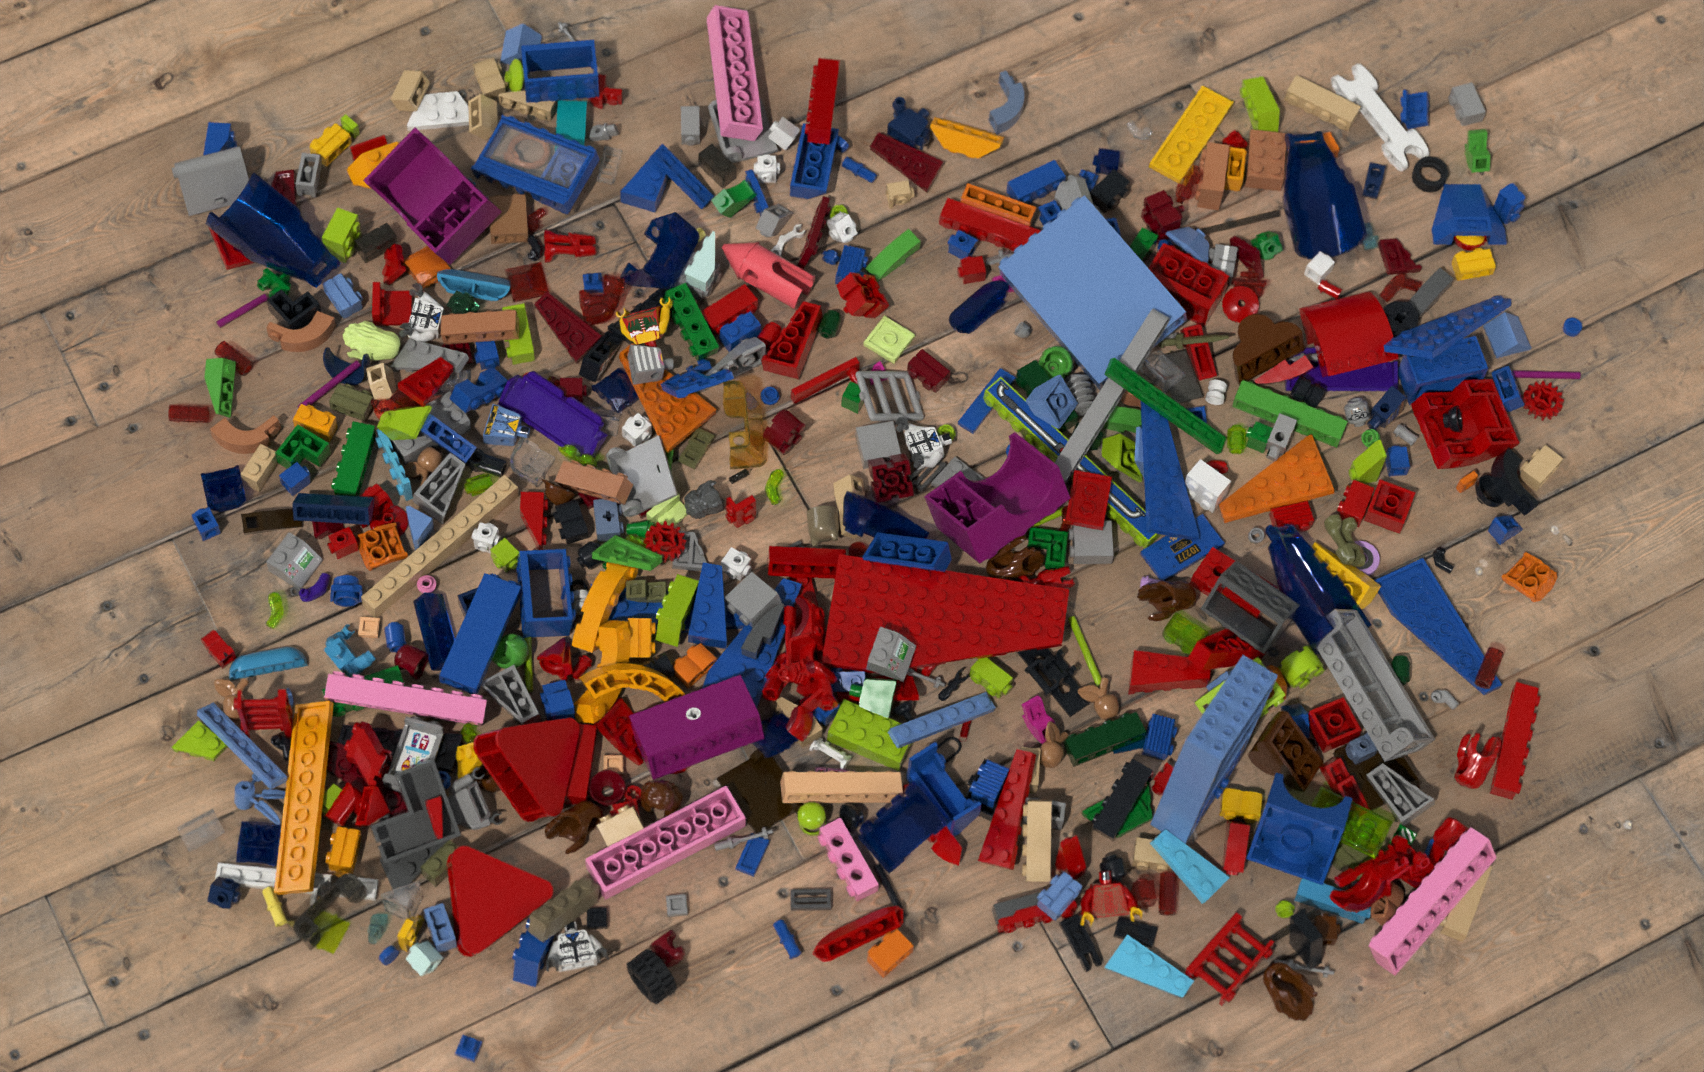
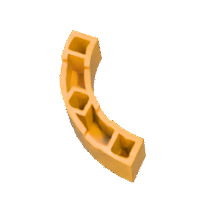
M610 562L606 563L607 569L599 572L582 606L581 611L584 614L581 623L578 622L576 624L572 641L573 647L592 653L599 649L598 627L608 622L613 607L617 605L619 596L626 587V581L636 578L638 568Z
M609 620L598 627L599 651H602L601 663L597 664V668L612 664L629 663L630 630L628 621ZM622 688L605 693L596 699L586 690L573 703L576 721L596 723L613 706Z
M620 663L606 665L579 677L594 699L605 693L617 690V688L628 687L652 692L665 702L685 695L664 674L638 664Z

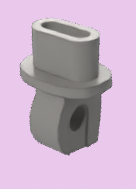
M604 123V125H595L591 128L589 138L591 141L609 140L612 136L619 135V131L615 124L609 125Z

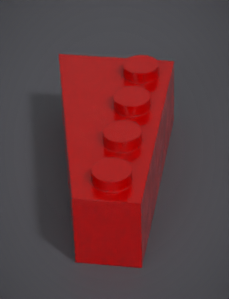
M802 302L791 317L790 323L786 328H783L776 342H773L768 353L762 357L761 362L764 371L799 379L823 318L820 305Z
M1226 628L1197 641L1188 659L1202 671L1236 666L1243 655L1251 660L1258 656L1262 660L1265 654L1254 649L1252 645L1240 639L1234 632Z
M1134 650L1131 660L1128 695L1135 694V692L1150 693L1156 690L1171 691L1177 688H1203L1208 685L1211 669L1201 671L1188 657Z

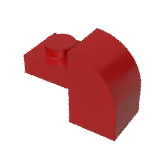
M598 74L599 97L588 98L589 102L599 109H603L604 103L622 105V89L606 88V75Z

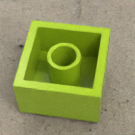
M337 207L322 236L325 256L344 263L347 262L349 257H352L354 246L362 237L357 214Z

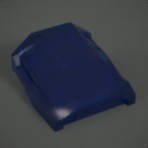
M621 368L614 370L596 385H592V390L596 391L598 396L605 400L608 405L610 404L611 409L617 414L639 400L627 373Z
M239 465L206 474L201 473L205 497L210 510L224 512L237 509L246 501Z
M783 713L773 714L772 717L761 721L764 739L752 743L765 754L766 758L782 753L798 741L786 729L789 718Z
M241 821L236 862L277 866L281 824Z

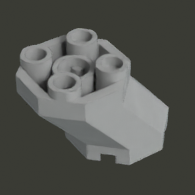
M1070 174L1067 177L1069 180L1059 183L1054 198L1058 202L1061 211L1072 206L1071 203L1076 198H1082L1084 195L1093 204L1083 177ZM1093 204V206L1099 211V207Z

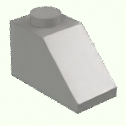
M681 106V144H700L699 106Z
M780 204L764 209L756 229L765 237L778 235L792 217L793 212Z

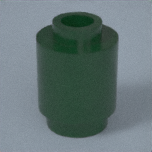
M828 310L823 315L818 328V332L823 338L830 339L835 337L841 323V315L837 311Z
M1401 655L1393 657L1391 667L1401 684L1406 685L1410 681L1409 658Z

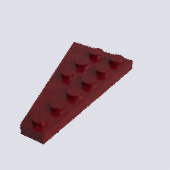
M330 741L327 770L363 793V789L367 784L357 766L348 762L346 758L347 751H344L345 745ZM387 761V766L390 767L392 761ZM384 784L379 788L390 810V815L395 816L407 811L401 792L384 788Z

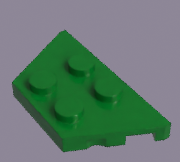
M1148 781L1146 782L1145 792L1142 797L1137 798L1134 810L1131 814L1127 815L1128 819L1116 838L1152 820ZM1104 800L1083 810L1082 815L1092 822L1096 813L1100 814L1104 807L1101 805Z

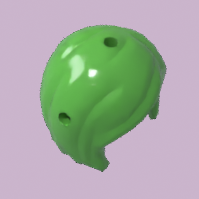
M1052 346L1043 351L1039 358V365H1041L1050 379L1057 375H1061L1064 379L1073 370V359L1064 347Z
M516 634L503 636L492 661L503 669L512 665L516 668L520 667L528 657L527 642Z

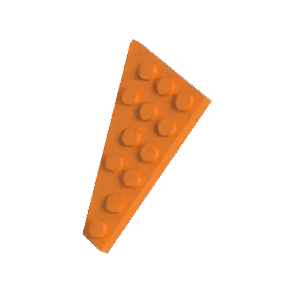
M629 345L620 352L619 359L632 383L627 357ZM664 370L660 381L636 384L633 387L657 436L661 437L664 450L669 453L714 416L717 409L695 392L688 394L684 398H676L664 392L661 383L674 376L667 370Z
M1312 434L1301 440L1279 457L1277 461H1274L1219 504V510L1224 523L1268 512L1271 508L1334 494V487Z

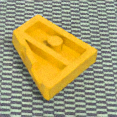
M473 742L457 747L456 760L458 779L467 774H472L477 766L482 765V762L474 752Z
M417 915L405 920L397 935L401 950L408 952L409 948L416 944L418 939L416 935L424 923L425 917Z

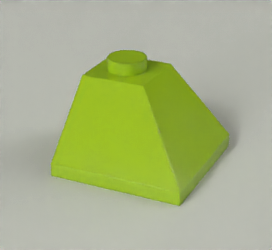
M430 405L425 407L411 406L385 411L380 417L377 428L391 440L416 439L432 407Z
M1121 433L1104 438L1102 457L1117 470L1137 482H1142V474L1134 461L1135 442Z

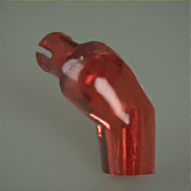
M1398 274L1387 283L1379 296L1388 303L1403 288L1417 292L1419 287L1421 288L1422 282L1406 278L1405 274Z

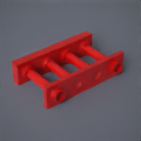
M278 689V696L274 697V699H244L242 690H238L237 697H234V710L238 711L241 720V730L249 738L250 730L281 729V731L285 732L286 738L292 737L294 716L286 689Z
M1237 912L1185 971V975L1189 978L1200 977L1222 995L1219 1002L1221 1006L1226 1002L1230 1003L1236 996L1235 991L1263 959L1268 960L1274 952V941L1270 940L1266 946L1242 928L1241 922L1243 917ZM1232 934H1238L1260 953L1252 960L1230 943L1229 937ZM1220 948H1225L1247 966L1246 969L1239 974L1217 957L1216 952ZM1207 962L1213 963L1235 980L1228 989L1204 971V966Z

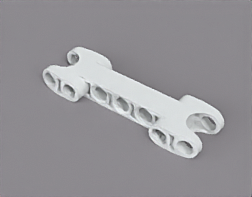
M1361 64L1352 66V73L1355 78L1353 81H1347L1339 75L1331 78L1332 87L1337 95L1361 106L1360 112L1385 142L1381 146L1384 156L1397 170L1404 171L1408 168L1405 154H1413L1420 159L1429 156L1428 148L1415 129L1406 131L1375 93L1378 89V84Z

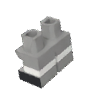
M1216 244L1215 248H1209L1208 260L1212 261V264L1209 265L1229 275L1227 286H1230L1238 247Z

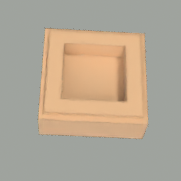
M360 617L358 636L378 638L380 618Z
M604 755L603 771L611 770L623 776V755Z

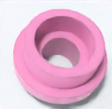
M422 576L417 581V588L423 594H431L436 589V581L432 576ZM425 582L430 583L428 586L423 585Z

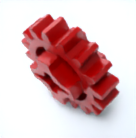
M1536 381L1533 386L1529 385L1523 394V401L1525 403L1523 408L1529 409L1528 415L1533 413L1534 419L1540 416L1542 421H1544L1545 417L1551 420L1553 416L1556 417L1559 411L1561 412L1564 399L1561 398L1562 392L1557 393L1558 387L1552 388L1551 382L1545 385V382L1542 381L1541 385H1539Z
M664 521L663 525L657 522L655 527L651 525L649 531L646 532L644 544H647L646 549L661 555L664 563H666L667 558L673 562L675 557L679 558L681 553L684 552L686 540L683 538L685 533H679L681 528L677 527L675 529L673 522L670 526L667 525V521Z

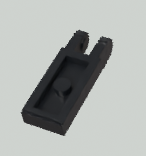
M1077 914L1061 921L1059 925L1084 971L1088 972L1090 971V965L1085 958L1086 955H1091L1096 967L1101 966V961L1095 951L1096 947L1084 925L1080 924L1081 919Z

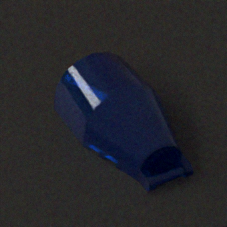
M1322 131L1296 135L1286 133L1285 143L1288 152L1282 205L1295 253L1299 257L1313 259L1320 251L1331 258L1351 251L1359 246L1367 236L1354 185L1346 178L1343 168L1340 169L1336 163L1335 156L1324 141ZM1312 140H1315V142L1295 143V142H1300V141H1312Z
M256 173L251 175L241 194L220 217L212 211L207 217L205 224L251 262L308 282L315 288L322 283V280L333 269L336 270L340 266L339 260L328 251L318 235H314L308 221H304L298 207ZM325 263L327 266L316 275V273Z
M1286 524L1284 526L1268 525L1265 532L1271 540L1268 550L1279 591L1300 605L1292 620L1315 654L1321 655L1317 647L1334 629L1326 616L1335 609L1357 610L1367 628L1372 626L1337 574L1333 576L1326 569L1328 564L1325 561L1321 563L1314 555L1316 551L1299 534L1293 524ZM1340 631L1333 635L1339 648L1347 644Z

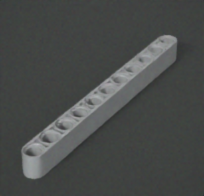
M1152 309L1119 361L1137 373L1165 330L1170 318ZM1110 378L1103 385L1055 461V464L1059 466L1065 485H1067L1074 470L1079 466L1126 391Z

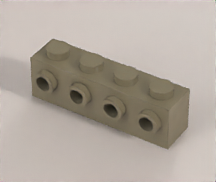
M587 876L574 881L569 888L562 890L555 898L548 900L544 906L531 913L528 932L541 942H545L597 904L600 886Z

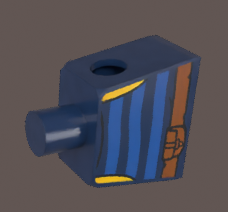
M1391 386L1372 408L1371 419L1367 422L1368 427L1376 430L1381 426L1385 429L1404 410L1406 396Z

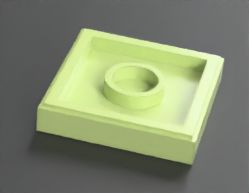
M883 316L866 338L863 345L895 364L913 341L915 334L888 317Z

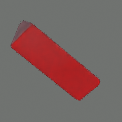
M385 135L351 146L350 150L353 161L362 153L387 145Z

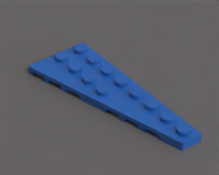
M1141 401L1147 532L1196 541L1199 539V533L1168 420Z

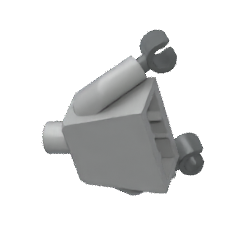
M477 766L472 774H467L456 780L449 789V796L447 797L457 825H462L471 830L490 826V823L500 825L503 822V818L499 820L494 818L501 815L499 810L494 811L492 817H490L491 814L477 781L473 782L475 778L482 779L485 773L481 776L475 773L481 766Z

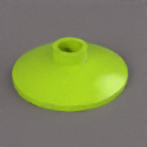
M513 59L509 70L505 72V81L508 82L511 92L521 91L523 86V67L519 59Z

